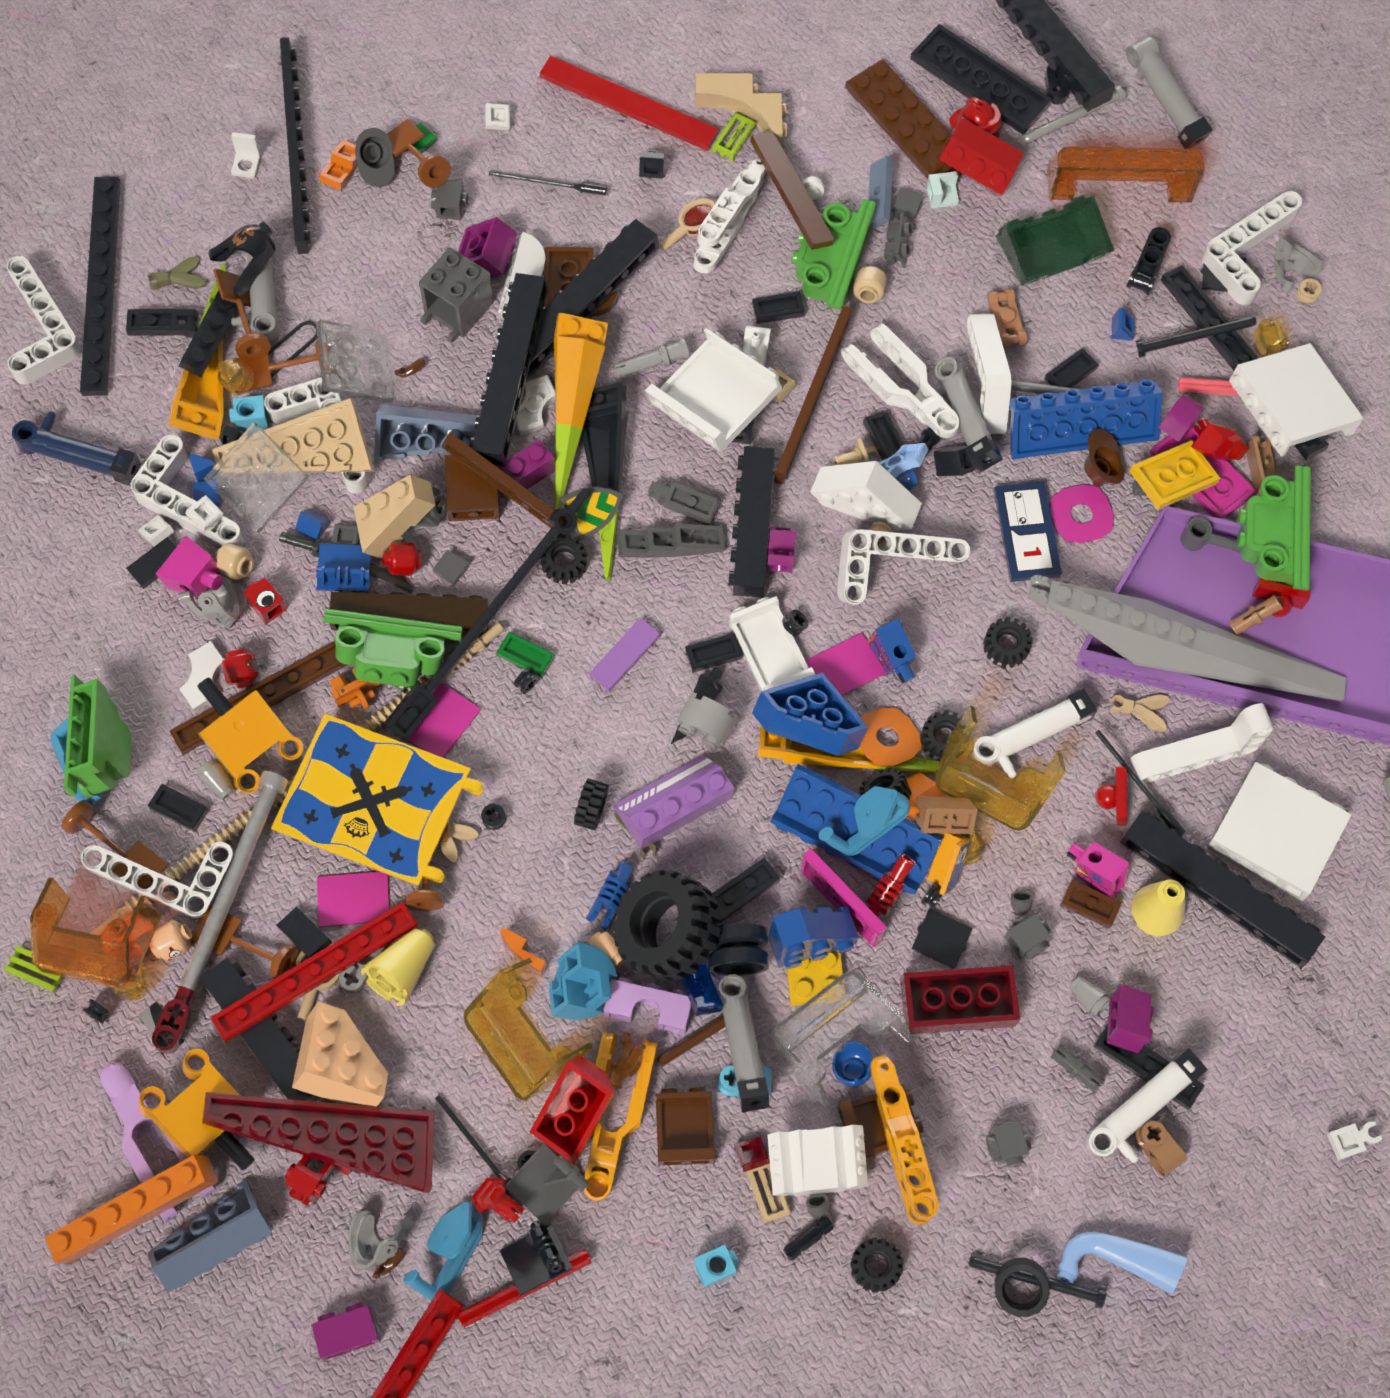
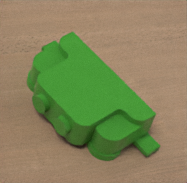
M862 199L858 213L849 211L845 205L840 203H832L824 209L823 220L835 239L833 246L811 250L803 234H800L798 244H801L799 250L795 249L791 264L796 265L795 276L803 281L802 291L807 297L827 302L828 307L842 310L843 305L845 306L870 232L876 202Z
M1295 466L1294 482L1286 481L1277 475L1266 477L1262 481L1257 495L1251 497L1245 508L1239 509L1237 515V523L1241 524V532L1239 531L1237 535V547H1240L1241 557L1246 562L1255 563L1254 569L1260 578L1269 581L1285 582L1287 585L1293 586V589L1301 590L1310 589V467Z
M325 608L323 619L324 623L339 624L338 631L335 634L336 659L346 665L355 664L354 675L358 680L404 687L414 686L418 681L419 673L434 675L442 663L445 639L460 641L462 627L327 608Z
M72 675L64 790L69 795L75 796L77 795L78 785L81 793L85 797L91 798L98 795V793L113 789L117 780L130 775L132 737L129 727L119 718L117 707L109 698L106 687L98 679L83 683L76 675Z

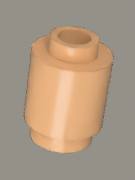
M598 931L588 940L587 943L601 949L610 958L615 966V970L625 962L618 953V948L620 947L615 946L614 938L607 931L602 934Z

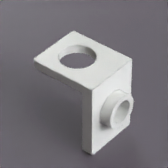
M232 132L231 138L236 155L231 174L233 176L255 178L261 156L257 138L255 135ZM242 161H250L252 167L247 171H242L239 169V164Z

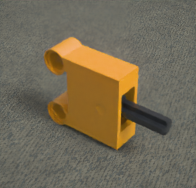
M208 677L197 685V688L220 716L201 730L198 735L233 777L234 785L238 791L252 793L259 788L258 782L260 777L258 773L251 769H244V767L276 742H278L276 746L277 753L282 759L295 760L301 756L303 752L301 740L289 733L256 690L232 706L211 678ZM288 740L296 744L297 749L292 756L286 755L283 751L284 743ZM246 773L254 778V784L249 789L243 788L240 784L241 777Z
M192 1049L184 1057L182 1072L188 1079L196 1081L167 1106L164 1105L165 1094L160 1088L154 1086L147 1087L140 1093L138 1110L144 1117L151 1118L186 1158L192 1155H202L217 1143L233 1162L244 1171L254 1162V1157L231 1132L202 1124L206 1092L239 1094L212 1066L209 1056L205 1051ZM192 1059H198L203 1063V1068L193 1070L189 1067L188 1062ZM147 1097H155L160 1104L155 1108H148L143 1101Z

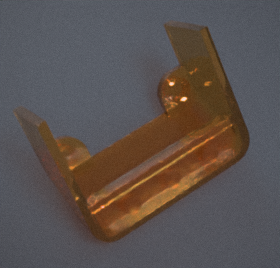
M48 877L30 916L33 964L38 970L48 974L115 988H124L130 985L138 972L162 916L148 898L141 895L131 919L117 918L110 921L101 936L57 927L70 901V897L54 878Z

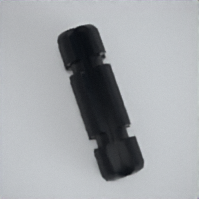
M827 1216L822 1217L816 1222L817 1225H812L796 1237L794 1243L791 1241L787 1244L783 1251L788 1259L791 1261L801 1255V1251L805 1252L819 1241L823 1234L826 1235L832 1231L834 1225Z

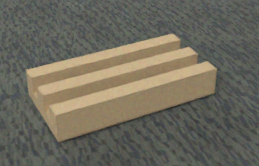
M770 1164L746 1171L764 1224L791 1215L785 1196H778L783 1211L778 1212L763 1170L768 1168L771 1174ZM758 1171L772 1211L771 1215L767 1214L753 1174L754 1172Z

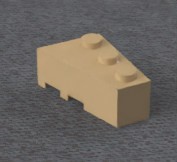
M410 474L353 507L362 553L382 559L383 550H388L390 543L400 542L404 538L403 533L410 526L415 527L436 505L431 482Z

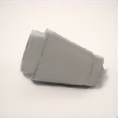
M212 759L198 769L199 780L220 796L222 800L234 793L235 789L220 762L217 763L215 759Z
M1081 976L1077 977L1069 987L1089 1014L1093 1013L1095 1016H1099L1111 1002V999L1107 997L1108 993Z

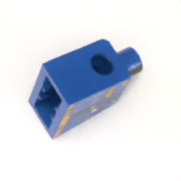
M899 619L875 629L867 642L882 665L886 675L896 672L902 684L914 679L916 676L910 664L916 658V655Z

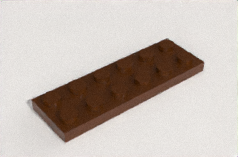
M883 59L846 81L845 88L927 179L931 174L954 172L953 169L937 161L951 133Z

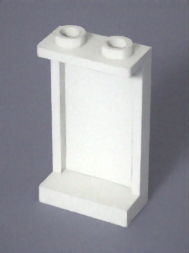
M777 596L762 598L755 605L748 608L745 606L739 607L729 616V626L732 632L735 633L739 647L760 691L816 675L812 667L808 668L793 635L788 633L783 626L782 619L784 617L779 608Z

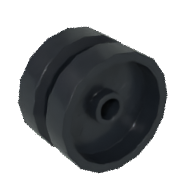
M733 923L718 926L721 930L720 936L716 937L715 940L717 946L714 952L708 955V970L711 973L725 976L758 974L769 968L768 953L762 949L768 944L766 927L750 923Z

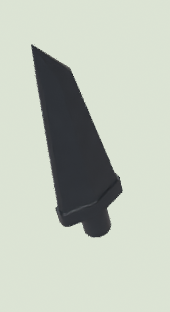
M714 667L708 677L700 674L693 693H697L696 699L701 700L705 696L714 700L722 691L723 686L717 683L723 673L720 669ZM680 725L671 744L687 736L678 731Z

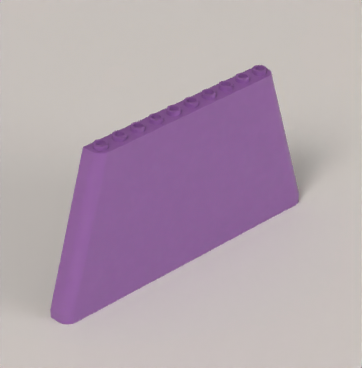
M1179 506L1164 507L1114 593L1150 600L1236 634L1229 621L1249 611L1248 608L1253 605L1255 607L1265 601L1264 599L1252 597L1253 589L1259 579H1261L1255 572V563L1246 562L1241 557L1240 552L1209 543L1198 551H1190L1182 545L1180 536L1192 518L1201 517L1208 520L1211 524L1212 534L1237 541L1238 532H1241V524L1233 522L1228 518L1211 517L1204 512L1183 510ZM1192 531L1195 536L1200 537L1197 532ZM1310 541L1309 590L1311 594L1304 608L1292 607L1290 613L1284 617H1274L1271 615L1264 619V623L1261 625L1256 624L1239 635L1346 677L1343 701L1137 666L1091 634L1088 635L1081 647L1076 664L1084 670L1241 709L1263 703L1269 716L1390 746V560L1384 559V557L1377 554L1368 555L1360 553L1352 548L1343 549L1335 547L1328 542Z

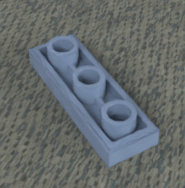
M885 156L870 165L868 200L876 202L870 227L872 230L886 224L891 218L893 159L889 156Z

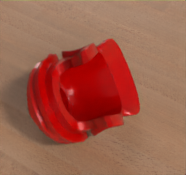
M972 97L967 99L966 105L963 108L955 111L949 118L952 129H955L960 118L963 117L1000 139L998 129L1001 125V114L994 103L989 104L984 100Z

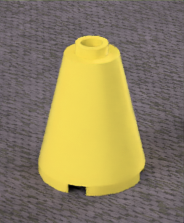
M1165 880L1145 885L1137 891L1131 902V914L1139 929L1149 935L1161 937L1173 933L1182 925L1185 918V890L1179 882Z
M423 928L420 930L413 929L362 968L361 974L364 975L366 973L369 977L366 983L385 1000L390 1001L394 998L399 1000L396 1005H404L408 1001L435 946L432 934Z

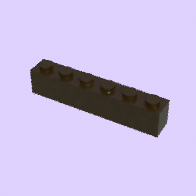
M344 589L339 590V592H331L329 609L462 627L461 636H465L488 608L489 604L488 598L478 595H471L466 598L457 597L453 594L431 596L427 593L406 595L402 592H392L391 594H380L376 591L354 593L351 590ZM329 623L332 631H338L339 624ZM488 624L478 637L488 631Z

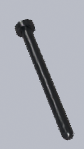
M1251 316L1145 343L1142 340L1135 341L1139 358L1145 357L1146 352L1253 327L1257 324L1256 317Z
M976 1256L970 1257L968 1263L972 1268L997 1274L998 1269L1003 1265ZM1016 1271L1008 1277L1039 1286L1036 1277L1027 1271ZM1048 1277L1050 1290L1095 1302L1094 1307L1103 1308L1107 1289L1099 1287L1096 1291Z

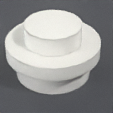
M811 176L804 180L803 185L811 199H818L824 194V185L819 178Z

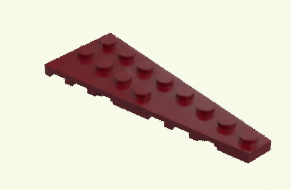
M210 1092L205 1094L202 1124L417 1191L431 1192L434 1112Z

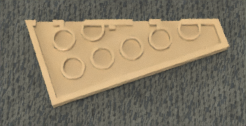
M351 398L212 449L218 473L222 475L375 472L356 405Z

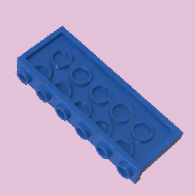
M1142 380L1136 383H1118L1113 386H1094L1089 389H1070L1066 392H1046L1041 395L1011 398L1009 403L1011 410V458L1019 459L1088 450V437L1094 429H1103L1109 432L1116 440L1117 445L1159 440L1160 433L1158 427L1161 420L1163 393L1155 380Z
M798 764L770 822L781 831L790 832L800 837L803 842L814 844L824 849L827 854L837 856L847 861L851 866L871 873L878 880L886 872L890 873L900 854L909 856L915 861V865L903 881L905 884L902 892L915 895L941 844L943 836L937 833H922L917 823L905 818L858 854L846 856L828 845L825 841L820 840L819 832L825 827H831L834 834L844 841L858 832L854 808L861 795Z

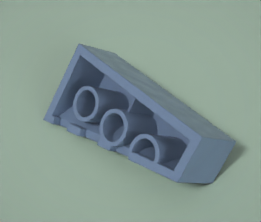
M381 405L376 413L374 462L389 458L400 459L412 455L424 456L436 452L447 453L442 448V444L450 432L469 446L471 437H475L476 415Z
M246 1179L238 1184L239 1190L228 1197L225 1194L216 1201L218 1206L209 1213L203 1214L201 1212L195 1216L189 1228L185 1231L178 1229L147 1252L153 1271L168 1293L184 1286L198 1275L210 1271L224 1260L235 1257L240 1251L254 1243L261 1242L272 1233L267 1218Z

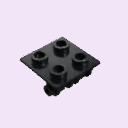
M534 1221L530 1225V1235L499 1250L520 1296L573 1269L551 1224L545 1226L540 1221Z

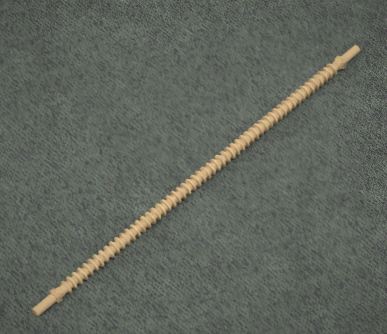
M497 623L486 633L477 637L450 672L454 673V668L459 669L461 663L466 664V659L471 660L474 653L482 652L486 644L504 631L503 627ZM425 675V679L420 678L419 684L424 687L433 675ZM411 687L407 688L408 691L406 693L404 691L401 692V697L396 696L394 702L389 701V706L384 705L382 711L377 710L376 716L372 714L371 720L365 719V724H359L358 726L376 732V727L382 728V723L386 721L410 691ZM291 775V780L288 781L284 793L276 795L272 807L276 808L277 802L283 803V798L286 797L295 776ZM248 808L245 815L241 813L240 819L234 818L235 822L233 824L228 823V828H221L222 832L220 834L216 832L215 838L209 837L208 843L203 842L201 848L196 847L197 851L195 853L190 852L188 858L183 857L184 861L181 863L178 861L175 868L171 866L170 872L164 871V876L173 880H181L183 874L188 875L189 869L194 870L196 864L201 865L200 861L205 858L212 844L216 842L226 843L228 840L233 841L232 837L234 835L239 836L238 832L241 830L244 832L253 809L250 810ZM141 894L137 897L131 896L132 900L130 902L126 900V905L122 908L114 909L111 912L112 915L91 930L90 933L96 940L102 936L101 932L112 925L116 926L117 924L122 925L125 923L124 918L138 908L142 910V905L145 903L148 905L150 898Z

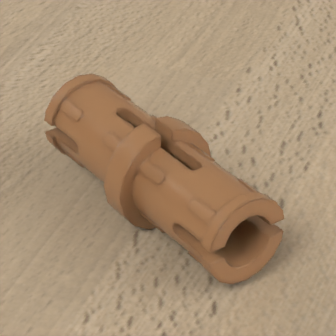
M1272 595V597L1255 607L1253 605L1248 608L1249 611L1229 621V624L1236 635H1240L1256 624L1261 625L1264 623V619L1282 610L1283 607L1277 597Z

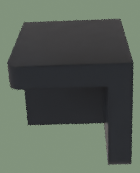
M947 446L934 451L937 476H962L976 470L966 453L965 448L967 446Z

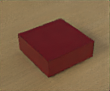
M761 1136L734 1144L743 1172L770 1164Z

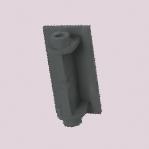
M901 213L900 219L892 218L888 222L886 239L887 241L894 240V242H886L884 259L887 264H895V261H900L902 266L906 267L907 257L910 256L909 237L912 236L913 228L904 213Z

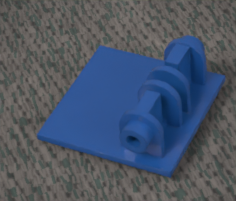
M319 544L316 590L339 591L345 589L353 592L369 591L371 555L362 553L361 545Z

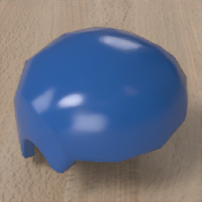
M846 1042L839 1052H835L832 1071L837 1081L848 1087L860 1086L866 1083L872 1076L870 1064L873 1056L869 1048L863 1043Z

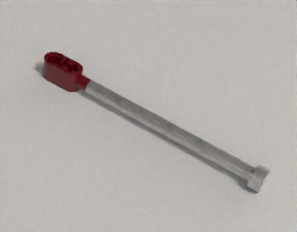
M263 771L258 785L262 789L175 998L165 1004L152 1034V1043L163 1054H171L180 1046L191 1019L189 1006L199 984V977L204 972L276 795L284 793L288 780L276 773ZM180 1007L183 1016H177L174 1021V1025L178 1028L176 1031L165 1024L172 1025L174 1017L171 1015V1011H177ZM171 1033L173 1034L171 1045L167 1047L160 1046L159 1039L161 1035Z

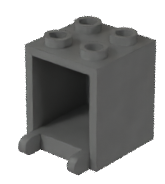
M451 247L443 253L419 281L424 315L421 317L420 322L426 325L433 318L452 330L448 336V340L452 343L459 336L464 338L493 304L489 272Z

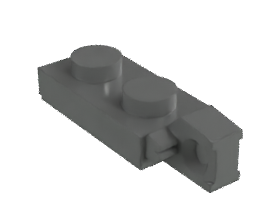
M652 481L648 489V496L658 500V504L708 525L711 524L720 500L676 482H672V484L666 482L665 485Z

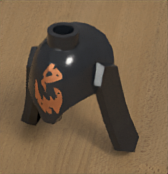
M264 221L259 225L249 224L239 228L226 240L208 252L210 260L216 262L226 261L236 250L245 251L253 257L234 285V294L238 296L246 294L256 276L276 250L275 243L270 237L273 231Z

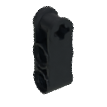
M1155 227L1150 231L1136 267L1133 268L1126 285L1127 288H1137L1149 296L1157 277L1156 274L1171 240V234L1166 228Z

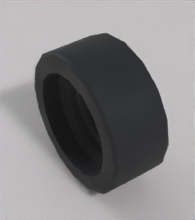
M1014 1258L1005 1262L998 1269L995 1277V1296L999 1305L1007 1313L1016 1317H1030L1039 1313L1046 1306L1050 1296L1049 1279L1045 1270L1036 1261L1028 1258ZM1016 1271L1031 1273L1039 1283L1037 1297L1027 1304L1013 1302L1005 1292L1007 1278Z

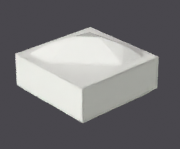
M486 103L485 129L509 130L510 105Z
M206 495L186 510V515L203 532L220 520L224 514Z
M159 515L138 530L142 537L153 547L174 532L172 527Z

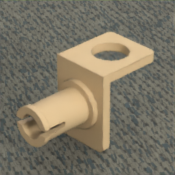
M861 438L856 439L854 450L833 456L834 465L868 462V454L876 453L879 455L875 446L864 448Z

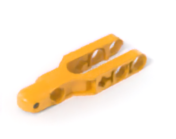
M603 1031L595 1065L605 1071L608 1077L617 1034ZM644 1040L626 1123L617 1132L606 1131L602 1128L600 1122L594 1130L584 1177L589 1181V1185L584 1192L592 1201H602L610 1195L622 1142L641 1125L658 1042Z
M878 1056L872 1059L870 1070L877 1093V1103L884 1125L887 1147L906 1215L913 1224L924 1225L937 1213L939 1208L938 1199L919 1132L911 1115L905 1091L899 1084L895 1066L887 1056ZM884 1092H895L898 1096V1102L888 1103L884 1098ZM909 1176L918 1178L920 1185H913L909 1180ZM917 1204H923L927 1208L928 1214L919 1212Z

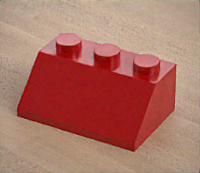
M961 117L937 161L994 194L1002 196L1024 153Z
M583 1056L567 1061L529 1131L573 1164L577 1163L615 1094V1090L605 1071Z

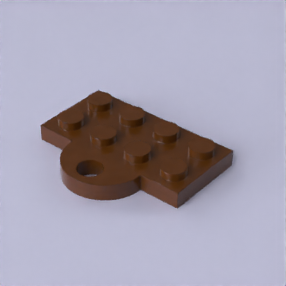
M545 247L544 277L548 292L544 307H547L553 301L557 292L564 290L570 284L576 274H580L587 267L589 261L594 257V247ZM617 291L592 316H600L610 311L616 303Z

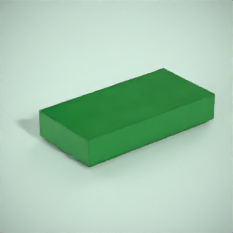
M510 631L496 652L498 657L524 670L530 668L532 674H537L540 678L544 677L555 658L554 653Z

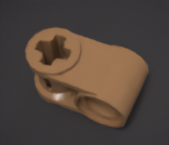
M1149 1121L1135 1131L1137 1144L1147 1155L1156 1171L1163 1177H1166L1187 1160L1184 1150L1174 1141L1160 1122ZM1150 1130L1154 1132L1151 1140L1147 1138Z

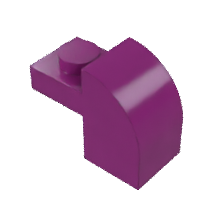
M1183 394L1158 428L1177 441L1182 442L1193 425H1197V422L1202 418L1200 415L1205 408Z
M770 526L767 571L792 573L795 557L796 528Z

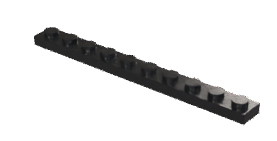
M289 37L280 38L294 236L299 255L308 254L307 244H311L312 239L310 229H306V223H310L309 209L304 206V202H308L307 187H303V182L307 181L306 169L301 167V161H305L304 147L300 146L299 142L304 141L302 126H298V121H302L301 108L296 103V101H300L299 86H295V81H299L298 68L293 65V62L297 61L296 47H291Z
M119 176L94 177L80 382L82 396L108 394L121 184Z
M1183 265L1162 275L1161 282L1199 329L1229 322ZM1237 331L1207 337L1233 371H1235L1239 364L1259 359ZM1321 436L1294 446L1304 459L1308 460L1326 451L1329 444Z

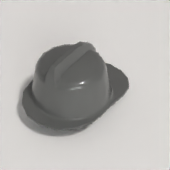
M365 129L359 134L355 147V157L360 176L371 186H386L392 181L395 173L391 140L380 129Z

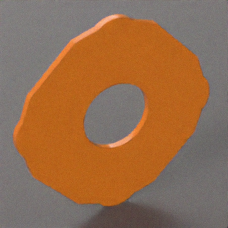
M879 708L861 716L863 722L868 726V730L859 747L866 758L874 762L875 765L879 767H895L912 760L921 751L922 744L919 732L910 718L899 709ZM885 727L891 728L898 734L899 742L895 746H884L877 740V731Z

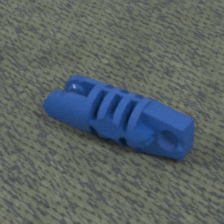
M623 862L618 865L615 872H609L586 920L592 922L598 916L601 908L607 910L600 924V928L607 931L615 915L616 908L619 907L622 901L620 900L629 888L631 882L628 881L633 866Z

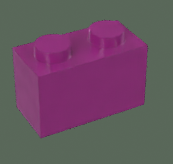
M539 439L506 460L505 466L498 465V468L525 489H529L555 472V461L553 455Z
M1120 984L1110 998L1107 1031L1108 1044L1135 1053H1139L1145 1044H1149L1153 1035V1029L1150 1028V1021L1154 1013V1007L1151 1006L1152 994Z
M356 1303L346 1307L345 1313L335 1316L334 1312H330L317 1317L318 1322L311 1324L320 1359L326 1361L380 1342L371 1307L368 1305L363 1306L362 1303Z

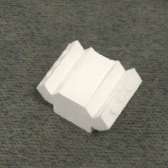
M862 1125L832 1126L824 1129H806L791 1132L779 1131L767 1134L772 1193L774 1196L838 1193L845 1190L868 1187Z

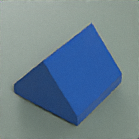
M1123 307L1119 308L1112 317L1111 339L1131 341L1134 340L1135 318Z
M190 454L189 459L198 482L208 481L218 475V470L213 460Z
M306 509L299 513L295 529L316 541L317 538L320 539L331 523V520L311 509Z

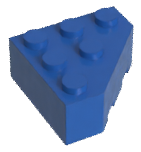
M823 673L761 691L752 711V714L767 732L837 756L857 750L868 730V726Z
M817 907L813 909L814 913H808L807 908H798L773 916L768 939L778 968L786 966V969H793L802 964L801 961L812 958V961H818L826 958L828 953L836 950L839 953L852 950L854 945L857 944L859 936L849 908L840 907L837 909L838 912H833L831 907Z

